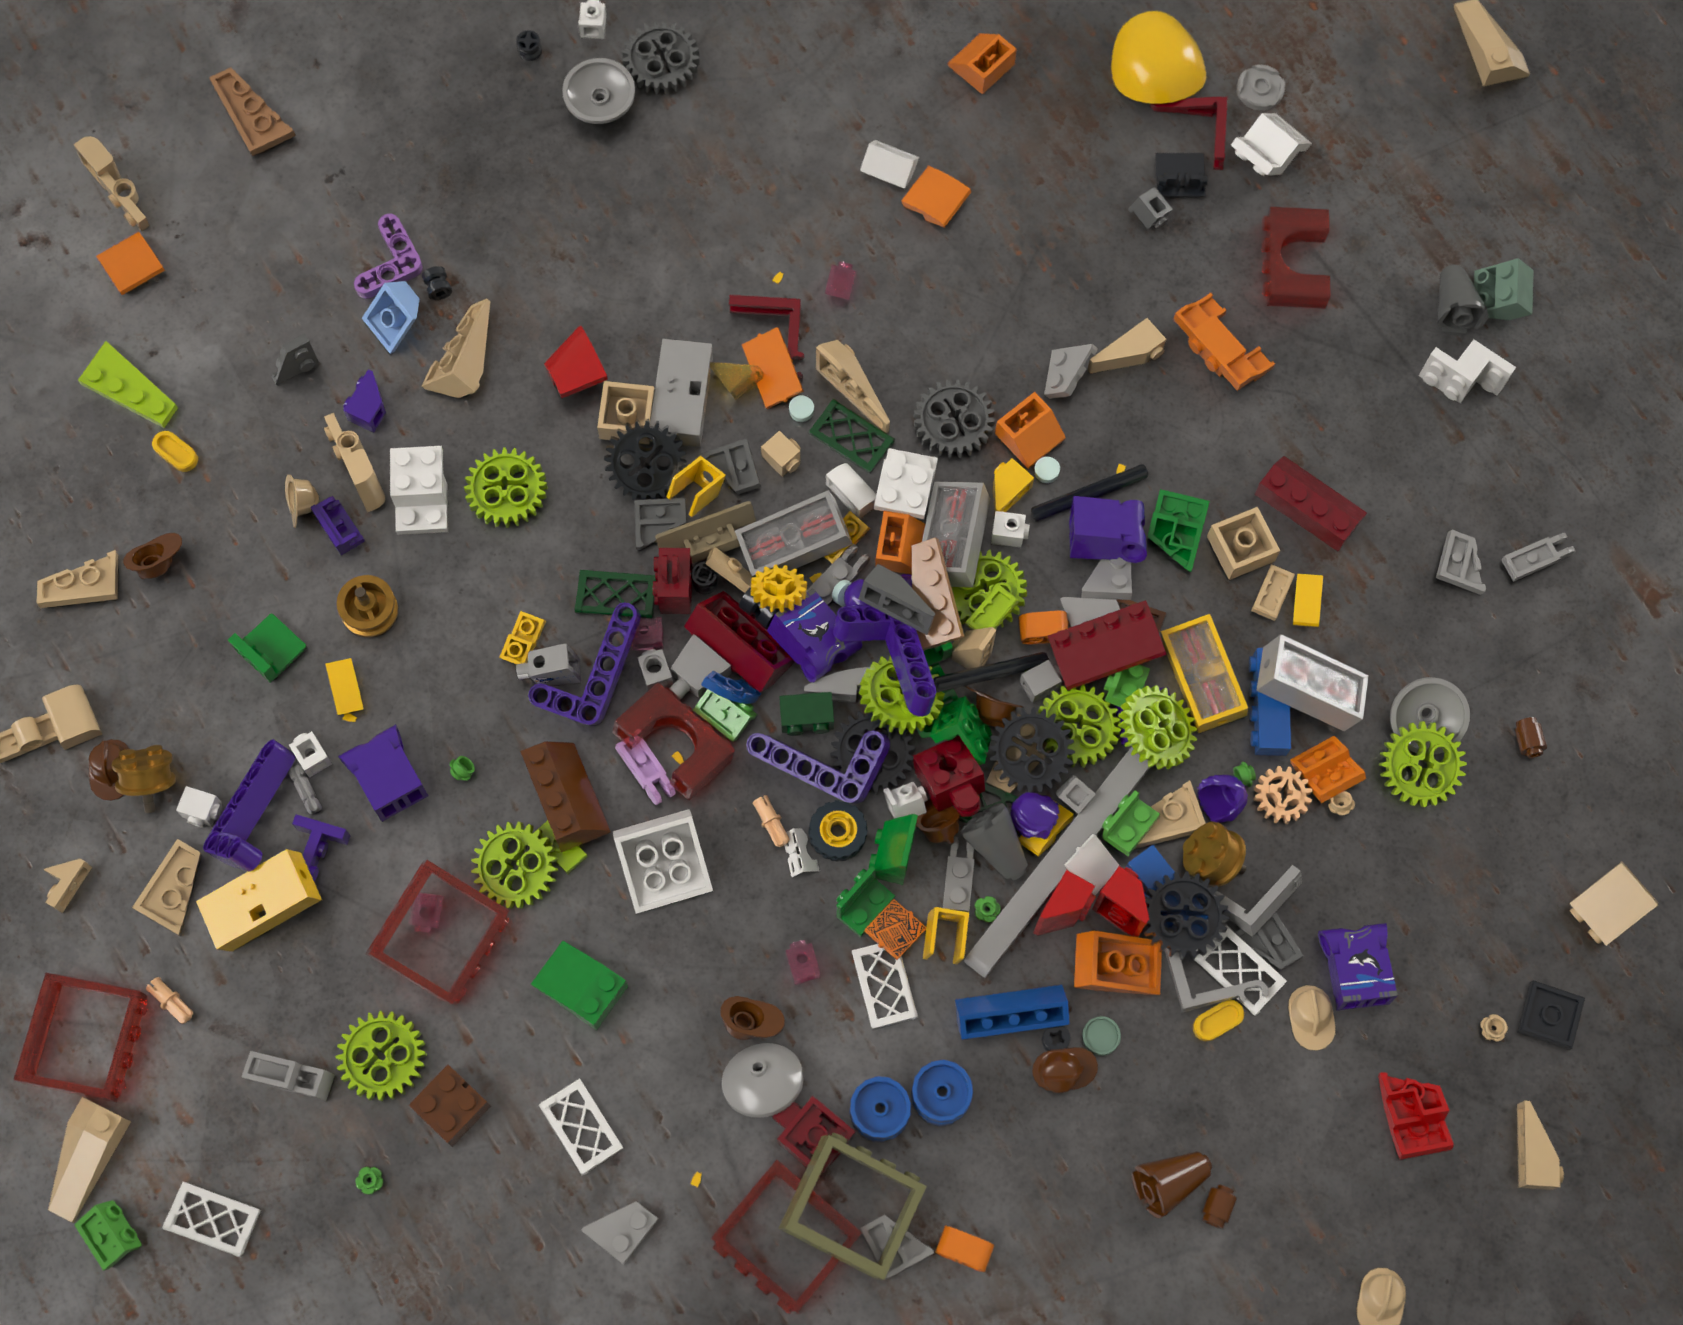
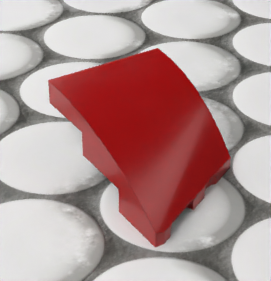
M579 326L544 363L561 399L608 380L607 374L582 326Z
M1385 1072L1379 1073L1378 1078L1383 1105L1399 1159L1452 1150L1454 1143L1445 1122L1450 1110L1441 1087L1430 1083H1420L1410 1078L1402 1080L1390 1077Z

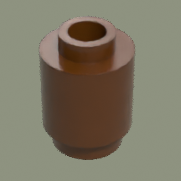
M1535 717L1517 721L1515 734L1521 754L1527 755L1528 758H1536L1543 755V751L1547 749V744L1541 723H1538Z
M1219 1184L1217 1188L1211 1187L1202 1210V1214H1204L1202 1221L1216 1228L1223 1229L1225 1223L1228 1224L1237 1201V1197L1233 1195L1234 1190Z

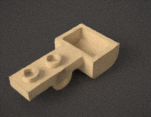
M91 136L84 137L76 142L74 147L82 164L103 189L109 192L108 198L117 209L121 207L126 214L123 216L132 227L136 225L141 231L149 227L146 217L136 206L139 197L133 182L124 178L120 179L121 176L112 155L101 142ZM124 190L131 191L130 195L126 197L120 196V193Z
M334 413L325 416L324 418L328 424L324 428L330 442L335 440L337 445L332 446L338 461L344 460L367 512L379 508L385 501V494L358 435L354 431L342 432Z
M71 685L42 697L47 714L37 718L25 717L19 719L11 725V729L1 732L0 763L58 739L61 746L66 750L102 735L82 686Z

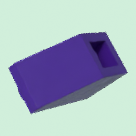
M368 369L366 374L357 381L356 390L352 397L349 396L346 399L343 412L349 422L372 433L377 429L386 414V410L373 371Z

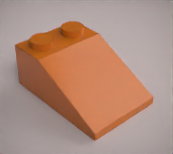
M1101 931L1077 934L1074 988L1160 995L1162 952L1160 953L1159 949L1161 944L1158 942L1151 945V939Z

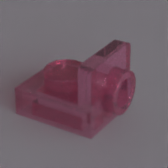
M839 261L838 266H831L825 294L850 300L854 279L858 272L852 270V264Z

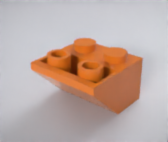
M980 33L948 62V66L983 95L1015 65L1017 49L999 34Z
M1033 392L996 423V436L1027 469L1066 439L1052 409L1036 392Z
M884 511L875 567L879 564L893 572L912 575L911 545L922 542L926 524L908 514Z

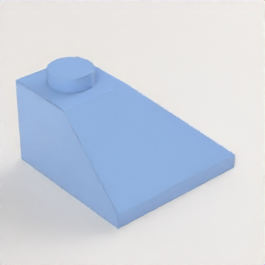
M406 281L384 283L363 315V321L390 354L395 352L416 320L419 297Z

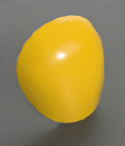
M1158 11L1138 14L1125 23L1117 35L1112 54V78L1117 89L1126 97L1144 103H1169L1192 96L1204 86L1207 74L1200 49L1192 36L1173 16Z

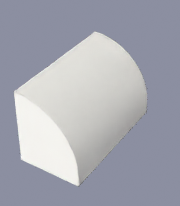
M874 140L868 145L860 171L905 188L915 171L919 157Z
M841 464L826 474V485L859 519L874 508L877 494L849 464Z

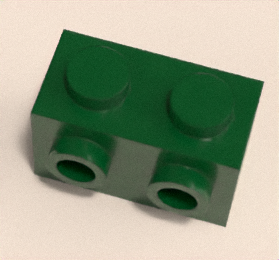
M832 692L779 696L782 733H787L789 736H798L807 731H814L815 734H824L834 729Z

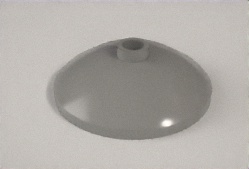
M594 58L579 63L571 69L563 83V98L568 110L578 119L593 124H603L617 120L630 109L635 97V85L629 71L620 63L605 58Z
M1427 677L1415 680L1406 685L1397 694L1392 703L1390 711L1392 731L1400 736L1399 727H1404L1409 731V723H1414L1418 729L1420 721H1425L1427 728L1431 722L1436 723V731L1441 726L1446 727L1444 735L1454 733L1455 735L1451 741H1460L1469 726V704L1461 690L1445 679ZM1425 708L1430 709V713L1427 716L1422 715V711ZM1411 741L1408 745L1410 751L1418 752L1419 747L1415 741ZM1429 741L1426 742V751L1430 746ZM1440 747L1434 751V755L1443 753Z
M774 1043L752 1045L737 1053L727 1064L722 1076L723 1094L728 1104L742 1115L757 1118L772 1116L789 1107L798 1097L803 1085V1069L797 1056L782 1045Z

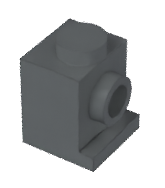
M1155 187L1140 195L1128 208L1130 213L1134 211L1147 229L1153 226L1158 229L1168 221L1166 216L1173 210Z

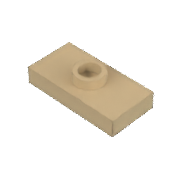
M714 546L709 552L706 565L746 593L751 587V573L743 568L737 559L728 557Z
M1271 564L1251 611L1275 621L1295 574Z

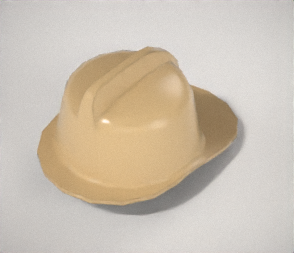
M287 475L285 480L286 500L292 514L293 527L296 528L297 517L312 512L310 507L319 503V496L308 480L294 479L291 475Z
M1306 985L1297 988L1289 999V1014L1294 1037L1302 1047L1308 1050L1326 1048L1335 1036L1334 1014L1329 996L1322 989L1315 986Z
M1376 1268L1364 1277L1357 1305V1318L1360 1325L1400 1324L1406 1290L1402 1279L1396 1272L1387 1268Z

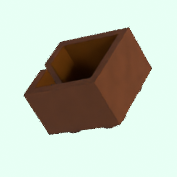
M448 1064L409 1104L451 1147L491 1107Z

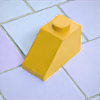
M1013 458L1006 464L1002 462L994 471V516L995 511L1007 512L1033 486L1034 477Z

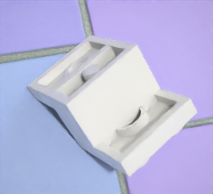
M1262 113L1244 137H1236L1231 146L1236 149L1235 154L1245 161L1248 159L1254 164L1253 169L1262 176L1281 175L1298 152L1306 151L1312 143L1277 114Z
M1473 339L1458 361L1436 347L1430 354L1419 376L1428 385L1435 386L1444 392L1445 396L1449 399L1461 403L1476 382L1484 390L1498 396L1516 367Z
M442 446L390 449V496L396 510L397 535L448 532V485L443 474Z
M888 448L887 457L884 459L874 510L908 514L915 518L924 519L926 508L929 504L938 458Z

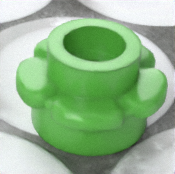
M459 756L456 760L452 759L450 761V772L455 779L467 781L471 778L470 776L474 772L475 767L469 758Z
M1241 762L1239 766L1233 769L1234 776L1243 782L1245 786H1252V781L1256 779V774L1251 765L1248 766L1245 762Z
M986 896L984 899L980 898L975 903V915L979 920L993 922L1001 912L1000 904L996 903V899L991 896ZM985 907H989L990 911H986Z
M376 1167L362 1168L355 1181L357 1188L361 1189L364 1194H373L383 1185L382 1173ZM368 1178H372L370 1183L367 1182Z

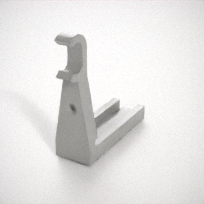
M1292 865L1248 914H1245L1246 909L1225 896L1220 905H1228V909L1223 914L1229 916L1232 922L1253 937L1301 885V871ZM1218 891L1214 893L1216 896L1223 895ZM1200 899L1201 905L1204 904L1202 899Z
M1165 949L1182 1013L1238 997L1244 1004L1247 998L1244 995V991L1254 987H1259L1262 990V996L1267 998V985L1263 981L1254 980L1199 993L1193 999L1179 952H1175L1172 958H1170V949Z

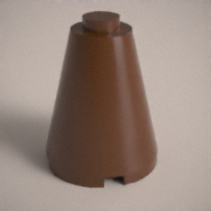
M1200 1152L1188 1153L1140 1164L1134 1168L1136 1171L1132 1172V1181L1139 1199L1145 1198L1150 1205L1146 1207L1148 1212L1155 1218L1160 1219L1169 1214L1211 1176L1212 1164L1210 1159Z

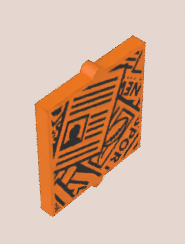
M893 899L865 928L864 932L878 943L879 948H884L891 956L898 960L923 934L926 927L913 916L912 911L908 912Z

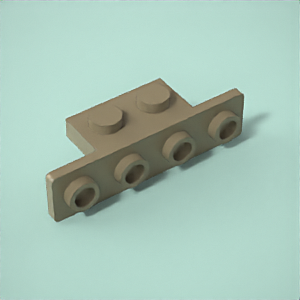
M746 501L655 535L658 549L690 548L692 563H696L708 558L709 552L714 546L722 552L739 547L740 544L735 529L756 522L753 506L750 501Z

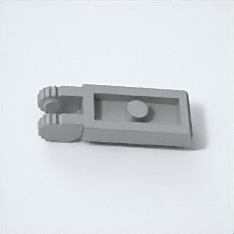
M1564 532L1551 538H1544L1505 555L1501 561L1514 582L1567 558L1575 553V549L1573 546L1557 552L1554 548L1555 545L1561 544L1568 539Z
M855 544L851 545L808 588L807 592L813 588L823 601L830 606L834 602L832 592L836 584L842 580L853 582L858 577V573L869 562L870 557L864 554L852 568L847 562L857 553L858 547Z
M954 837L950 856L947 859L942 908L969 912L975 860L973 859L974 848L967 842L966 858L956 857L959 840L958 837Z

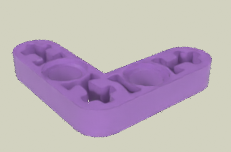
M385 214L378 221L381 235L394 259L370 269L355 278V290L362 298L368 299L376 296L384 283L408 281L417 277L422 272L423 266L420 257L399 218L394 214ZM388 223H391L394 227L396 234L393 236L386 226ZM398 241L407 243L406 248L403 250L394 249V245ZM411 262L414 264V268L410 269L407 263ZM398 266H400V269L402 270V274H399V271H398V268H397ZM386 271H393L395 273L391 280L382 279V275ZM375 277L378 278L380 284L377 285L374 279ZM367 282L370 288L365 290L362 284Z

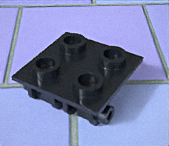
M1155 153L1157 190L1162 197H1206L1205 185H1207L1208 177L1205 175L1204 153Z

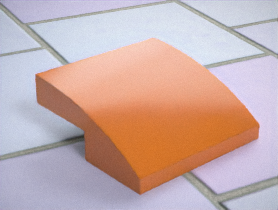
M927 166L901 202L903 207L923 214L925 221L945 228L970 195L971 190L950 175Z
M140 232L133 234L96 256L121 295L165 271Z
M1335 736L1290 759L1295 771L1301 772L1300 778L1302 780L1308 779L1306 786L1312 789V793L1321 803L1366 779L1365 771L1350 757L1349 749Z

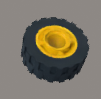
M834 800L831 803L829 801L824 806H820L811 817L808 831L811 846L815 848L814 851L817 854H821L824 859L828 858L835 862L837 860L846 861L860 852L868 831L867 821H865L864 815L858 810V807L848 802H839L840 800ZM835 825H839L844 828L845 834L841 837H836L831 833L830 829Z

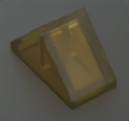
M710 362V368L735 400L762 380L764 376L759 366Z

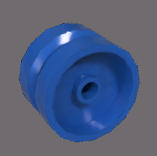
M947 1060L932 1061L922 1067L915 1076L911 1091L912 1106L918 1116L927 1123L937 1126L951 1125L960 1120L968 1110L973 1095L972 1081L967 1072L958 1064ZM939 1088L940 1091L945 1089L947 1091L946 1096H939L937 1089Z
M874 1077L865 1080L856 1088L851 1098L850 1118L854 1129L861 1137L871 1142L884 1143L895 1139L904 1131L909 1121L911 1102L908 1093L899 1082L889 1077ZM878 1104L880 1107L885 1106L886 1110L883 1113H877L875 1106Z

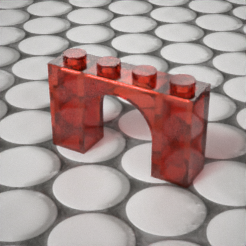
M1270 207L1268 215L1263 216L1262 230L1266 231V238L1263 239L1262 251L1266 253V260L1263 261L1262 272L1267 276V282L1263 283V296L1267 297V306L1326 309L1330 300V275L1301 274L1291 270L1281 257V249L1293 242L1325 243L1329 233V209Z
M658 682L615 720L612 733L632 750L649 733L658 728L672 727L684 732L694 745V753L673 772L670 784L690 801L732 761L735 749L729 740L721 738L714 732L708 722L702 721L697 717L690 706L681 703L669 688H664Z

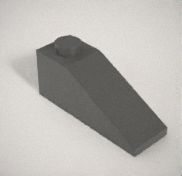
M877 564L863 582L859 600L926 635L929 633L935 613L900 575Z

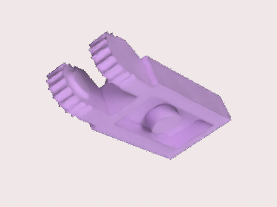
M639 733L616 744L615 749L643 790H646L653 804L658 805L662 802L659 792L653 785L658 781L668 797L675 795V789L667 778L666 771Z

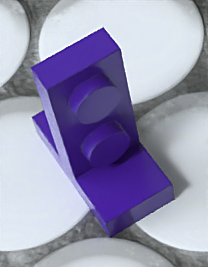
M295 814L292 825L298 831L310 834L302 856L315 882L319 872L318 862L320 857L323 858L328 849L326 841L331 840L347 845L351 835L346 829Z

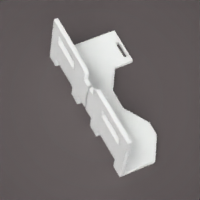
M793 828L786 832L789 837V846L787 844L784 846L786 853L790 854L788 864L791 877L802 872L820 871L817 860H812L807 853L806 845L808 838L803 829ZM793 833L795 834L796 843L794 842ZM796 847H799L800 854L798 855L797 852H795L797 851ZM799 858L801 860L802 868H800Z

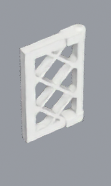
M1226 925L1227 931L1225 933L1219 932L1223 937L1222 941L1228 937L1238 946V950H1222L1221 942L1214 941L1219 950L1212 951L1206 947V955L1197 954L1194 960L1223 987L1233 986L1223 977V972H1239L1240 984L1243 983L1242 972L1258 971L1260 981H1262L1261 971L1268 973L1276 982L1271 987H1267V998L1262 996L1260 988L1245 990L1259 991L1260 999L1255 1005L1247 998L1243 1004L1255 1016L1260 1013V1010L1287 980ZM1211 953H1219L1220 970H1216L1205 960ZM1222 953H1238L1239 969H1223ZM1241 953H1246L1258 964V969H1242Z
M878 944L852 950L872 1029L918 1018L902 956L898 960L895 959L896 963L893 965L881 958V955L886 950L879 948ZM870 955L875 958V961L867 972L864 970L861 957ZM878 960L892 968L885 981L871 974ZM895 970L899 972L903 987L901 991L888 984ZM868 977L882 984L875 998L870 994L867 982ZM885 986L899 994L892 1007L878 1000ZM901 996L905 997L909 1010L902 1013L894 1010ZM875 1003L889 1010L886 1017L877 1019L874 1009Z
M580 1079L539 1104L540 1109L545 1114L581 1175L587 1174L599 1164L623 1150L621 1143ZM579 1091L585 1101V1105L569 1103L570 1095ZM556 1104L564 1105L561 1121L556 1120L550 1110ZM568 1106L583 1109L580 1125L564 1122ZM586 1110L592 1112L600 1125L599 1129L583 1126ZM563 1125L579 1128L575 1144L569 1141L562 1129ZM582 1129L598 1132L594 1148L578 1145ZM601 1133H604L612 1144L606 1150L597 1149ZM577 1148L593 1151L592 1159L584 1164L577 1154Z
M182 1182L163 1224V1229L241 1257L261 1210ZM188 1193L197 1195L202 1199V1201L189 1207L185 1203ZM213 1201L227 1206L228 1210L212 1216L207 1202ZM204 1204L209 1219L194 1225L189 1211ZM236 1210L249 1214L246 1222L238 1226L233 1214ZM186 1214L190 1228L185 1229L175 1225L179 1215ZM230 1214L235 1228L220 1235L214 1220ZM211 1222L216 1237L204 1236L197 1233L196 1229ZM237 1232L239 1239L235 1247L222 1242V1238Z

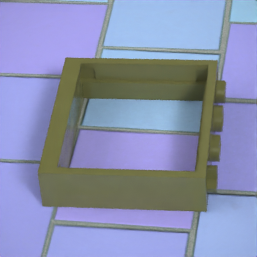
M833 1133L832 1136L824 1135L817 1145L778 1229L874 1279L884 1280L927 1186L919 1182L920 1177L908 1171L902 1174L895 1170L896 1165L883 1158L880 1161L872 1158L871 1151L861 1146H857L855 1149L847 1145L848 1140L836 1133ZM832 1148L911 1190L878 1263L798 1223Z

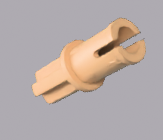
M764 795L763 798L762 796L757 798L753 805L761 817L762 827L767 829L775 846H784L789 842V837L780 822L781 816L776 814L767 795Z
M156 977L151 981L154 985L153 987L150 984L147 985L146 990L161 1003L163 1010L167 1009L181 1024L191 1020L193 1011L179 998V993L173 992L160 977Z

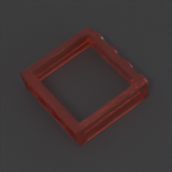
M425 860L421 863L365 954L443 1002L453 1005L455 1001L459 1002L467 990L464 985L469 977L473 979L481 967L478 962L483 954L487 956L495 944V941L492 939L497 931L502 932L509 921V918L506 917L509 910L429 860ZM431 874L496 913L449 992L383 953V950Z
M46 972L13 1080L25 1085L117 1103L122 1089L125 1090L126 1081L124 1077L126 1070L130 1069L133 1063L132 1049L134 1042H138L140 1038L141 1027L139 1025L142 1016H145L148 1010L146 1008L148 996L138 990ZM62 986L130 999L104 1089L36 1076Z
M776 1159L711 1237V1240L715 1243L712 1248L723 1258H726L727 1255L736 1261L734 1267L745 1277L749 1273L758 1280L755 1285L767 1296L772 1292L778 1297L779 1300L776 1304L786 1313L790 1314L794 1311L798 1314L840 1263V1260L832 1257L798 1300L795 1301L725 1240L726 1236L775 1177L780 1179L792 1191L796 1192L801 1180ZM812 1190L807 1203L847 1237L842 1246L851 1249L861 1237L862 1232Z

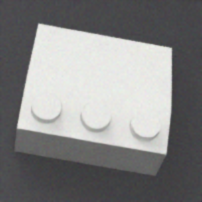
M690 809L613 831L614 841L636 914L713 891Z

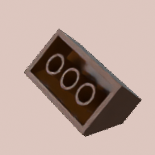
M544 741L520 751L561 853L611 833L574 743Z

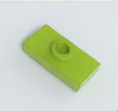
M998 584L965 622V625L971 630L989 627L996 629L1019 603V600Z
M548 820L538 828L543 831L540 839L544 837L551 839L546 846L556 848L550 855L558 858L556 863L567 875L587 858V854L579 846L561 853Z

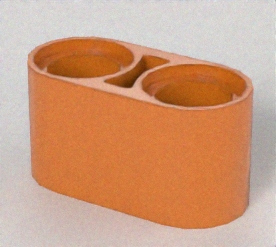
M1065 611L1033 612L1022 614L1018 617L1021 643L1027 645L1050 643L1048 635L1069 628L1067 612Z
M945 1226L935 1253L972 1269L985 1272L995 1245L958 1229Z

